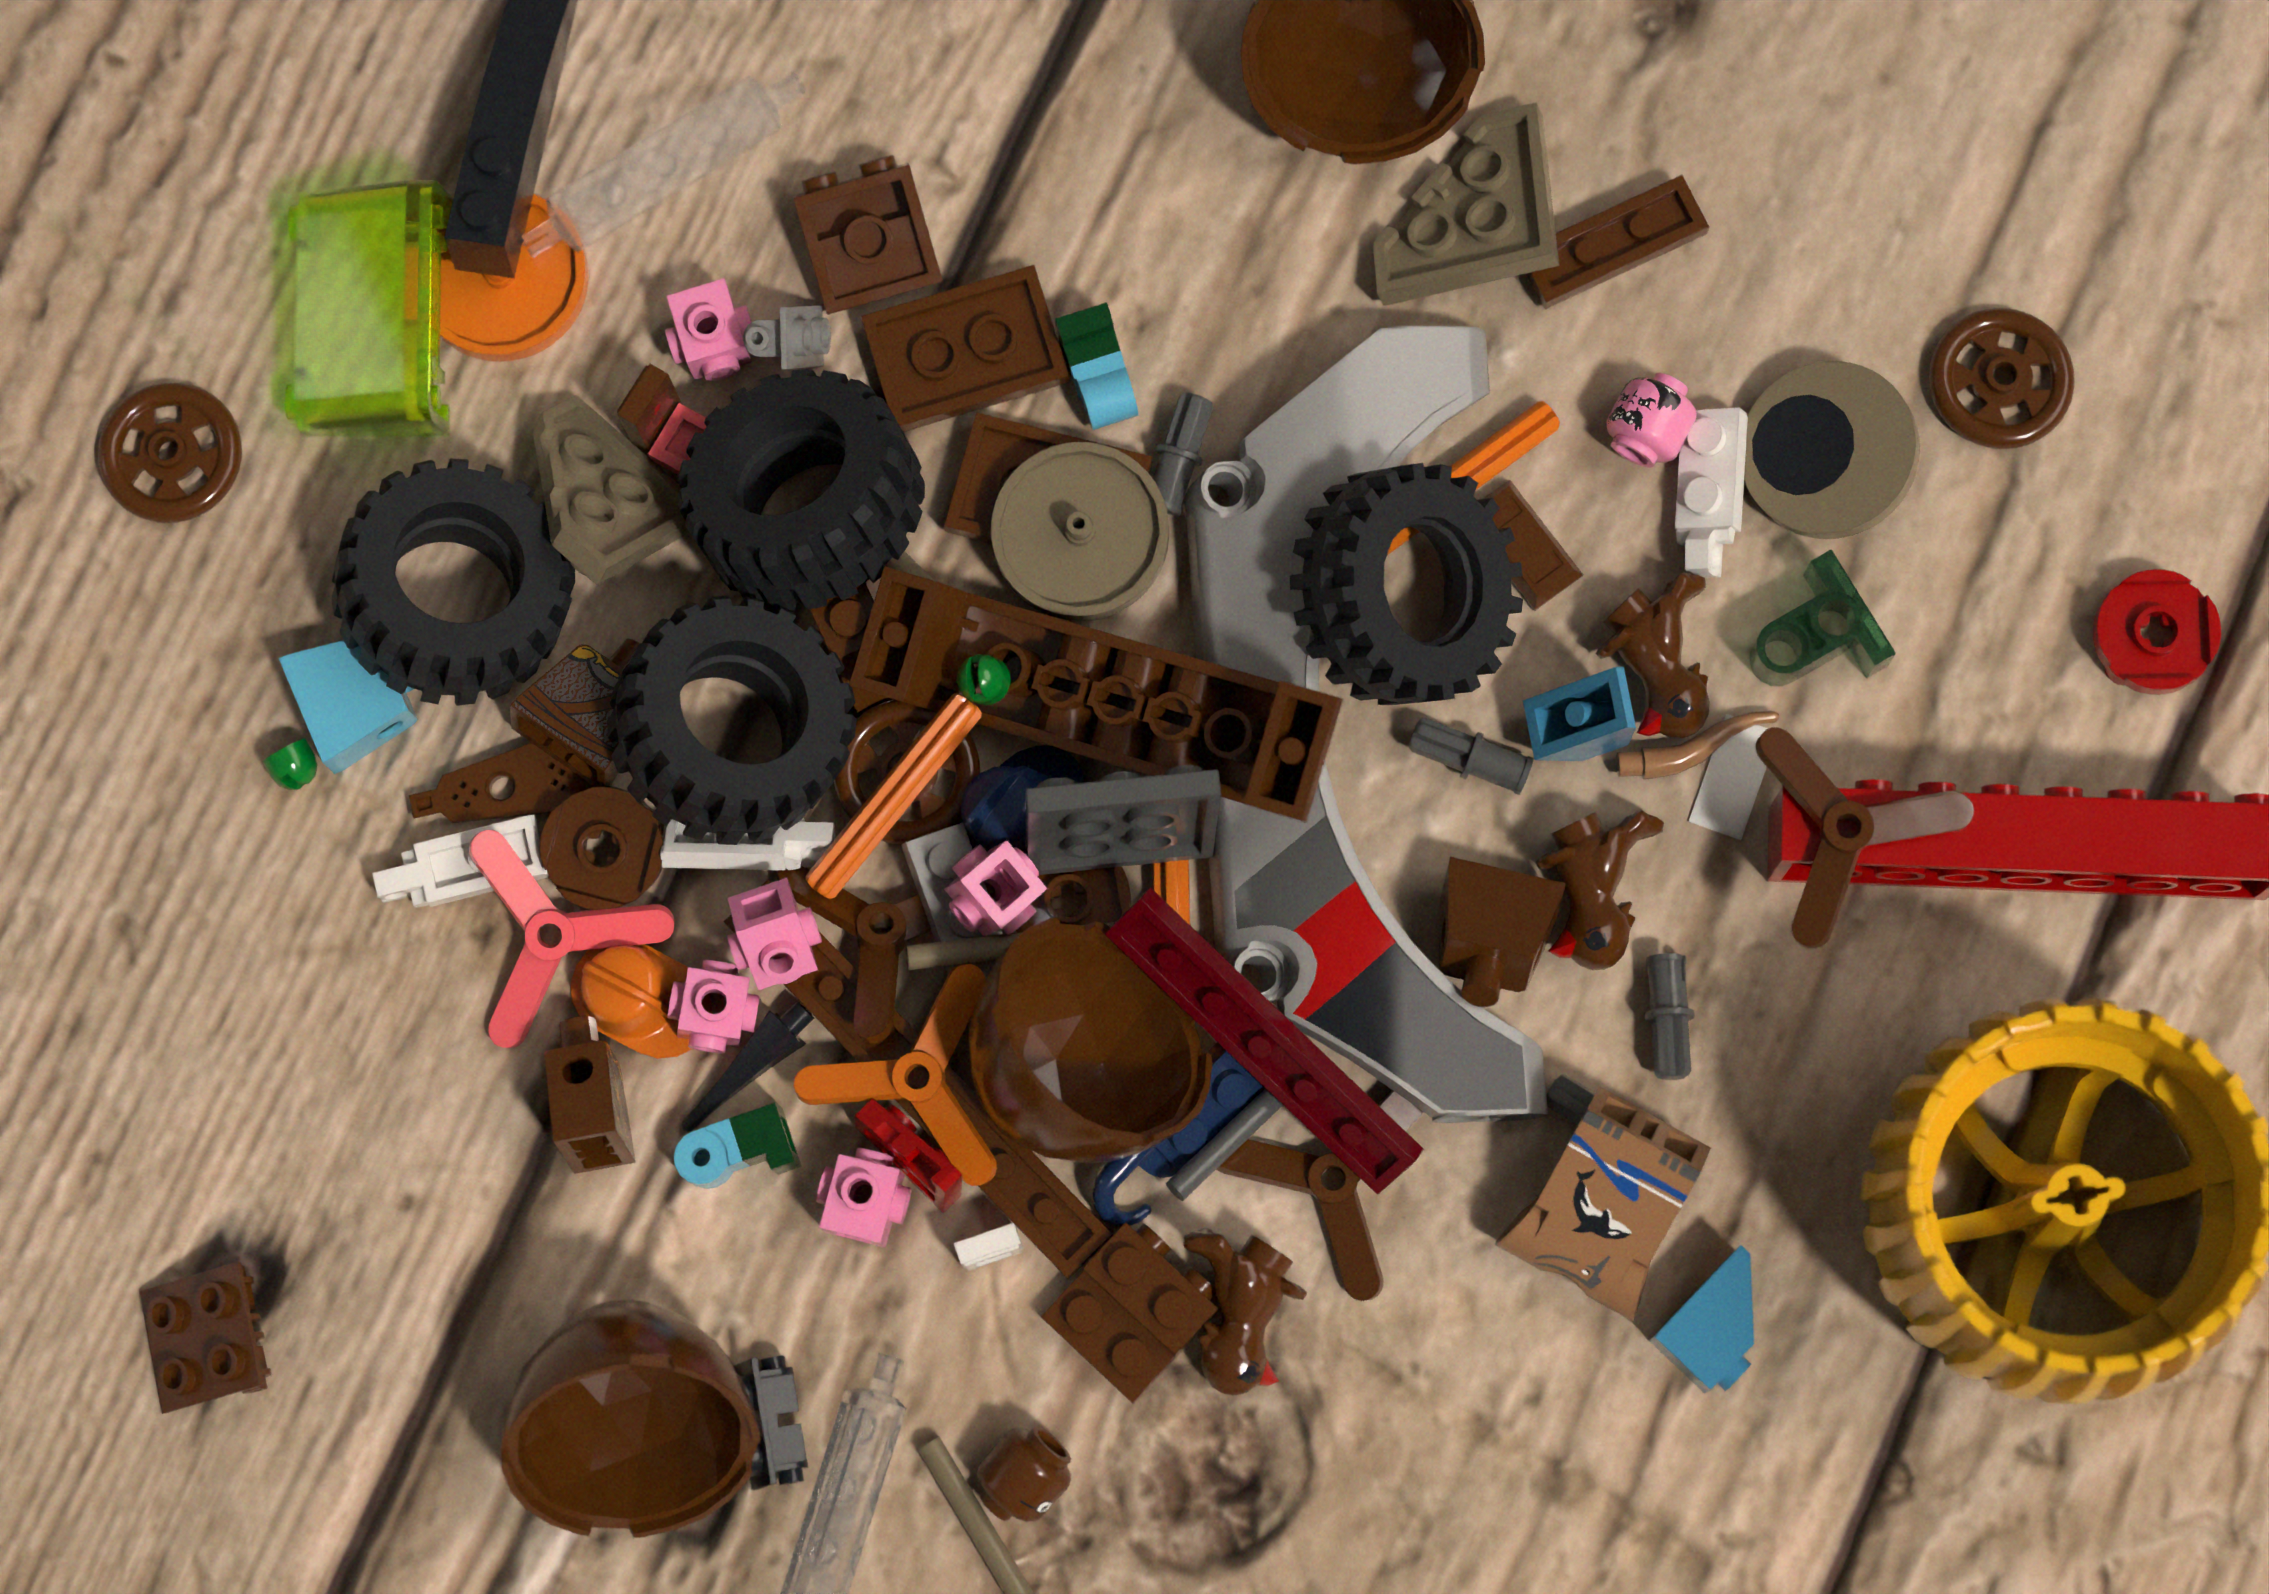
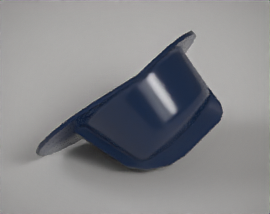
M1034 746L1016 752L999 767H992L979 773L966 787L962 795L960 809L962 817L960 823L964 824L972 849L981 844L988 852L995 846L1008 841L1013 848L1016 847L1025 853L1026 789L1037 788L1039 783L1054 778L1072 779L1075 781V784L1085 783L1081 765L1069 752L1060 748Z

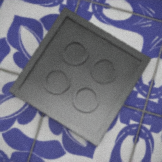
M1184 765L1171 768L1161 776L1139 778V775L1134 772H1116L1104 776L1101 782L1075 784L1074 780L1068 778H1054L1038 784L1037 788L1026 789L1025 854L1034 863L1039 875L1213 857L1221 797L1218 770L1202 771V768L1198 766Z

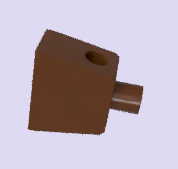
M1450 857L1440 897L1439 970L1445 976L1464 980L1461 995L1466 1002L1478 1007H1490L1498 1002L1501 989L1518 993L1527 990L1555 927L1566 883Z

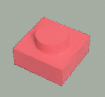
M678 403L649 451L650 459L679 475L682 461L690 460L686 450L695 432L702 434L707 427L704 423L706 417Z

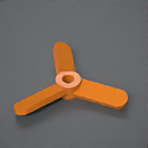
M959 964L949 972L909 1053L898 1060L807 1066L801 1069L794 1079V1089L797 1097L803 1103L809 1105L870 1101L872 1098L875 1101L906 1099L913 1104L951 1164L963 1174L962 1180L965 1183L979 1186L991 1181L997 1170L996 1159L946 1084L944 1072L986 983L982 970L972 964ZM916 1067H925L929 1072V1081L921 1089L911 1088L908 1082L910 1072Z

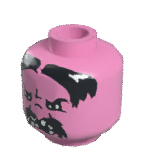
M1656 373L1653 379L1637 377L1629 380L1606 421L1607 431L1613 438L1611 447L1614 451L1625 459L1647 468L1654 467L1656 462L1665 463L1674 460L1687 439L1697 417L1696 408L1685 397L1688 388L1676 378L1664 373Z

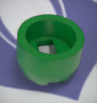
M977 654L965 659L958 668L956 682L962 695L971 702L981 705H992L1002 700L1009 690L1011 681L1010 673L1005 663L996 657L986 654ZM977 666L979 685L982 692L976 694L974 669Z
M306 738L280 749L262 761L270 777L277 785L288 790H299L305 784H309L316 776L318 765L315 754Z

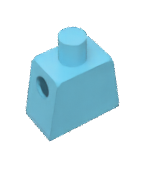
M344 640L287 654L279 658L321 761L334 774L344 771L414 725L418 720L407 695V692L414 690V688L407 686L402 695L387 687L389 675L381 669L375 675H370L358 663L362 650L361 647L347 648Z

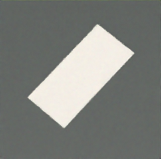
M1726 714L1724 720H1727L1734 716ZM1754 725L1732 736L1712 753L1688 822L1739 840L1742 839L1767 768L1758 757L1755 745L1760 735L1768 728Z

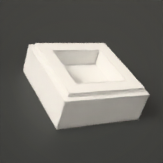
M1014 1223L954 1243L960 1263L968 1271L1022 1253L1021 1250L1024 1249Z

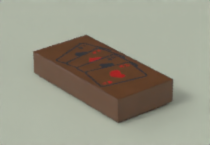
M650 363L648 366H645L617 409V415L632 444L648 455L678 403L682 404L669 374Z

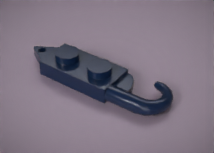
M1218 1042L1207 1052L1212 1057L1210 1090L1201 1112L1178 1134L1139 1154L1107 1162L1095 1179L1092 1196L1094 1207L1104 1221L1113 1226L1122 1227L1125 1222L1132 1226L1144 1220L1152 1212L1149 1204H1143L1130 1211H1123L1116 1207L1114 1194L1120 1184L1138 1166L1148 1174L1159 1178L1174 1176L1265 1089Z

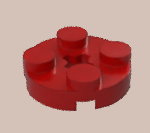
M2152 569L2134 573L2113 588L2097 610L2093 623L2095 651L2099 660L2104 665L2108 678L2117 685L2127 686L2133 691L2152 695L2173 693L2196 681L2212 662L2218 652L2221 641L2219 613L2209 596L2206 595L2204 597L2199 589L2190 584L2192 580L2182 574L2163 569ZM2150 617L2160 618L2161 627L2172 629L2173 637L2165 639L2161 647L2152 646L2149 639L2142 637L2141 629L2149 625Z

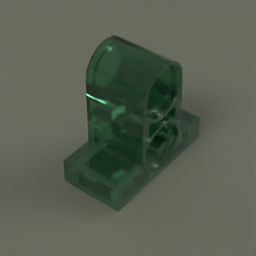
M1832 549L1811 560L1803 574L1816 597L1765 626L1750 652V666L1754 675L1761 682L1770 686L1790 684L1848 650L1866 678L1888 667L1896 655L1893 647ZM1825 611H1835L1841 614L1847 621L1848 632L1839 636L1825 632L1820 627L1818 615ZM1772 641H1783L1789 644L1795 652L1796 661L1787 666L1773 663L1766 655L1765 645Z

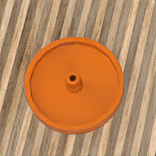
M533 194L515 277L508 278L455 270L444 238L452 203L446 206L436 215L422 234L415 251L412 268V282L417 303L435 333L457 351L486 361L503 362L519 360L535 355L553 345L571 328L577 319L588 290L589 268L583 244L569 219L552 203Z

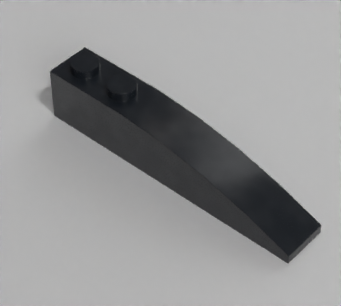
M578 0L507 1L483 77L444 237L455 270L508 278L515 277Z

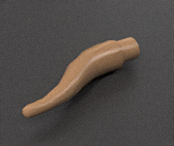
M1775 711L1743 714L1717 723L1680 745L1659 748L1641 747V751L1617 752L1618 777L1642 776L1644 780L1679 774L1704 762L1732 736L1754 725L1777 722L1779 714Z

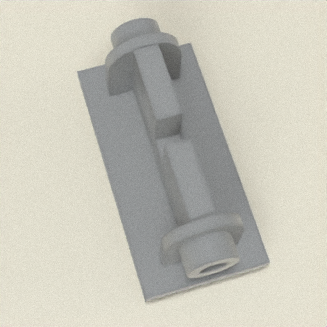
M822 305L780 307L779 320H756L751 322L744 331L743 341L746 349L754 356L781 357V369L824 366V354H828L831 345V329L828 319L823 318Z

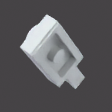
M1740 407L1696 410V421L1679 452L1675 518L1677 543L1680 546H1685V570L1705 578L1721 577L1723 544H1733L1735 532H1741L1748 417L1747 413Z
M527 815L413 844L414 849L401 853L404 865L372 873L377 897L383 903L411 897L414 908L427 905L433 907L493 892L494 889L469 855V844L472 838L484 830H494L503 835L535 880L548 878L549 874L544 869L540 858L541 835L537 819L534 815Z
M802 818L801 821L788 830H784L780 826L772 838L754 843L749 840L746 833L737 845H722L716 842L715 833L707 832L701 841L684 836L685 825L672 819L667 827L664 825L663 846H661L660 856L662 868L785 870L786 868L794 870L801 868V866L813 867L836 838L834 823L805 822V819Z

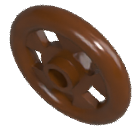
M1985 309L1960 319L1940 338L1933 351L1929 365L1930 393L1941 418L1961 437L1987 448H2018L2045 437L2064 418L2074 393L2073 363L2062 339L2042 320L2015 309ZM2001 333H2011L2026 339L2027 342L2023 354L2010 348H1999L1998 343ZM1969 342L1984 352L1977 359L1972 370L1967 369L1956 361L1960 352ZM2031 366H2048L2050 373L2049 390H2033L2031 388L2033 383ZM1996 368L2009 370L2013 376V383L2009 385L1997 383L1993 378V370ZM1968 386H1972L1976 396L1986 404L1975 414H1971L1957 396L1959 392ZM2023 402L2030 418L2016 424L2006 425L2000 408H2010Z
M173 382L148 386L133 393L121 402L108 418L101 433L98 448L100 473L111 496L119 505L133 515L159 523L188 521L214 508L232 488L239 473L242 460L240 432L229 409L217 397L206 390L189 384ZM171 406L181 407L182 421L180 423L164 422L157 425L156 409ZM210 425L215 433L218 446L201 452L199 441L193 432ZM130 430L145 433L139 446V456L136 457L123 454L124 442ZM167 442H176L178 444L176 455L168 460L160 459L159 450L162 445ZM196 467H200L208 479L201 487L187 495L178 485V481L187 478ZM142 471H146L154 479L163 482L153 497L143 493L134 485Z
M890 700L870 708L856 719L855 737L847 746L850 755L844 768L834 780L838 799L850 819L866 801L859 784L858 774L875 769L877 781L880 784L912 745L922 727L927 726L938 712L902 701ZM890 726L899 737V742L889 746L881 756H878L868 742L879 731ZM970 733L966 735L940 767L956 773L954 787L949 798L931 793L937 782V771L913 801L921 802V819L912 821L897 820L881 841L902 845L905 842L957 825L962 821L960 813L962 795L969 782L981 773L979 754Z

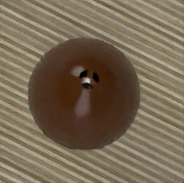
M1254 0L1243 30L1240 51L1243 81L1255 110L1270 129L1294 148L1304 151L1307 147L1339 156L1347 164L1390 161L1416 153L1441 138L1464 116L1480 73L1484 70L1485 66L1483 28L1473 0Z
M1049 918L1028 927L1003 951L994 964L972 1013L969 1033V1061L972 1080L983 1110L1003 1135L1014 1143L1047 1158L1082 1163L1110 1162L1139 1154L1182 1131L1201 1112L1210 1090L1212 1057L1211 1054H1203L1195 1027L1196 1021L1105 935L1111 926L1102 922L1093 921L1086 926L1060 924L1059 918Z
M615 1300L598 1304L571 1318L556 1329L525 1364L505 1416L501 1444V1470L510 1492L528 1512L552 1526L584 1536H589L592 1527L629 1529L633 1538L647 1537L677 1530L704 1519L729 1502L747 1483L752 1474V1460L757 1443H760V1431L742 1379L729 1357L713 1338L683 1316L657 1305L636 1300Z

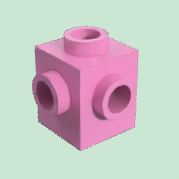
M725 278L666 296L675 323V327L665 329L668 344L675 364L686 362L694 380L705 377L708 381L722 380L738 373L740 365L752 362L749 351L746 349L743 341L744 331L752 321L746 305L735 308Z
M1005 841L988 852L981 844L977 845L952 867V870L958 877L944 889L953 899L949 903V907L957 920L969 931L974 932L978 929L983 936H987L1000 929H1003L1007 935H1010L1037 912L1031 903L1047 890V887L1038 878L1039 872L1031 859L1023 851L1016 847L1013 848L1008 841ZM981 882L989 883L994 887L996 891L995 901L982 888Z
M787 878L728 898L736 931L727 935L729 947L738 970L750 968L758 990L776 984H788L797 980L802 975L818 970L812 946L822 943L816 920L810 907L802 910L798 909Z
M704 960L702 961L701 969L688 967L686 983L673 981L667 1018L679 1020L678 1037L689 1039V1048L711 1053H725L726 1045L739 1047L741 1031L754 1032L760 995L748 994L750 977L738 976L739 970L736 965ZM708 993L721 994L726 1000L725 1009L718 1014L706 1012L701 1003L704 996Z
M857 1148L855 1158L839 1154L835 1168L826 1166L820 1180L816 1199L817 1203L825 1205L819 1228L828 1234L886 1248L892 1222L903 1224L911 1197V1188L902 1186L905 1175L900 1169L891 1167L894 1157L873 1150ZM864 1187H872L871 1198L865 1203L857 1204L856 1195L858 1191Z

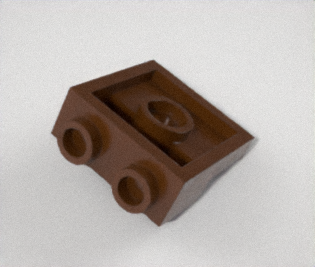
M894 155L860 164L862 176L839 182L836 172L803 180L801 184L804 193L793 196L827 315L943 282L910 165L905 163L897 166Z
M1125 1222L1085 1265L1084 1271L1046 1310L1041 1318L1134 1404L1203 1330L1204 1323L1206 1321L1210 1322L1219 1311L1210 1301L1216 1294V1289L1191 1266L1181 1274L1164 1258L1171 1248L1145 1223L1135 1231Z

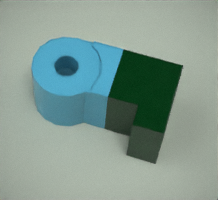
M1107 302L1056 318L1058 339L1079 401L1082 400L1092 431L1139 416L1134 392L1124 364Z
M775 1102L694 1130L682 1137L676 1145L674 1152V1163L680 1176L691 1184L705 1189L717 1188L726 1183L733 1172L767 1160L770 1169L778 1175L802 1167L784 1110Z

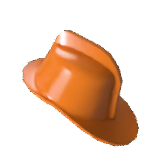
M646 944L591 949L584 954L576 964L570 982L572 1003L579 1016L595 1018L598 1032L647 1056L657 1059L678 1057L692 1050L688 1047L689 1039L678 1037L679 1020L667 1018L673 981L686 983L688 971L686 965ZM708 993L704 996L701 1003L706 1012L713 1014L711 995Z

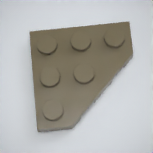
M1537 102L1479 116L1464 133L1467 141L1447 165L1440 162L1413 194L1411 200L1414 205L1394 228L1388 225L1373 242L1377 295L1384 306L1559 266L1544 122Z
M575 395L541 413L532 431L551 545L568 559L579 573L587 576L596 585H599L690 533L685 526L686 520L679 510L677 497L681 488L680 485L580 397Z

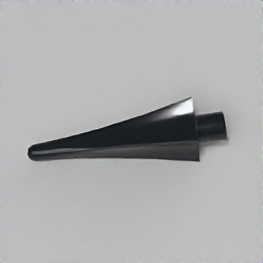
M798 1001L782 1016L778 1013L774 1014L769 1010L721 1078L699 1104L684 1118L681 1124L682 1129L686 1132L693 1131L741 1089L803 1047L806 1042L798 1034L814 1019L813 1015Z

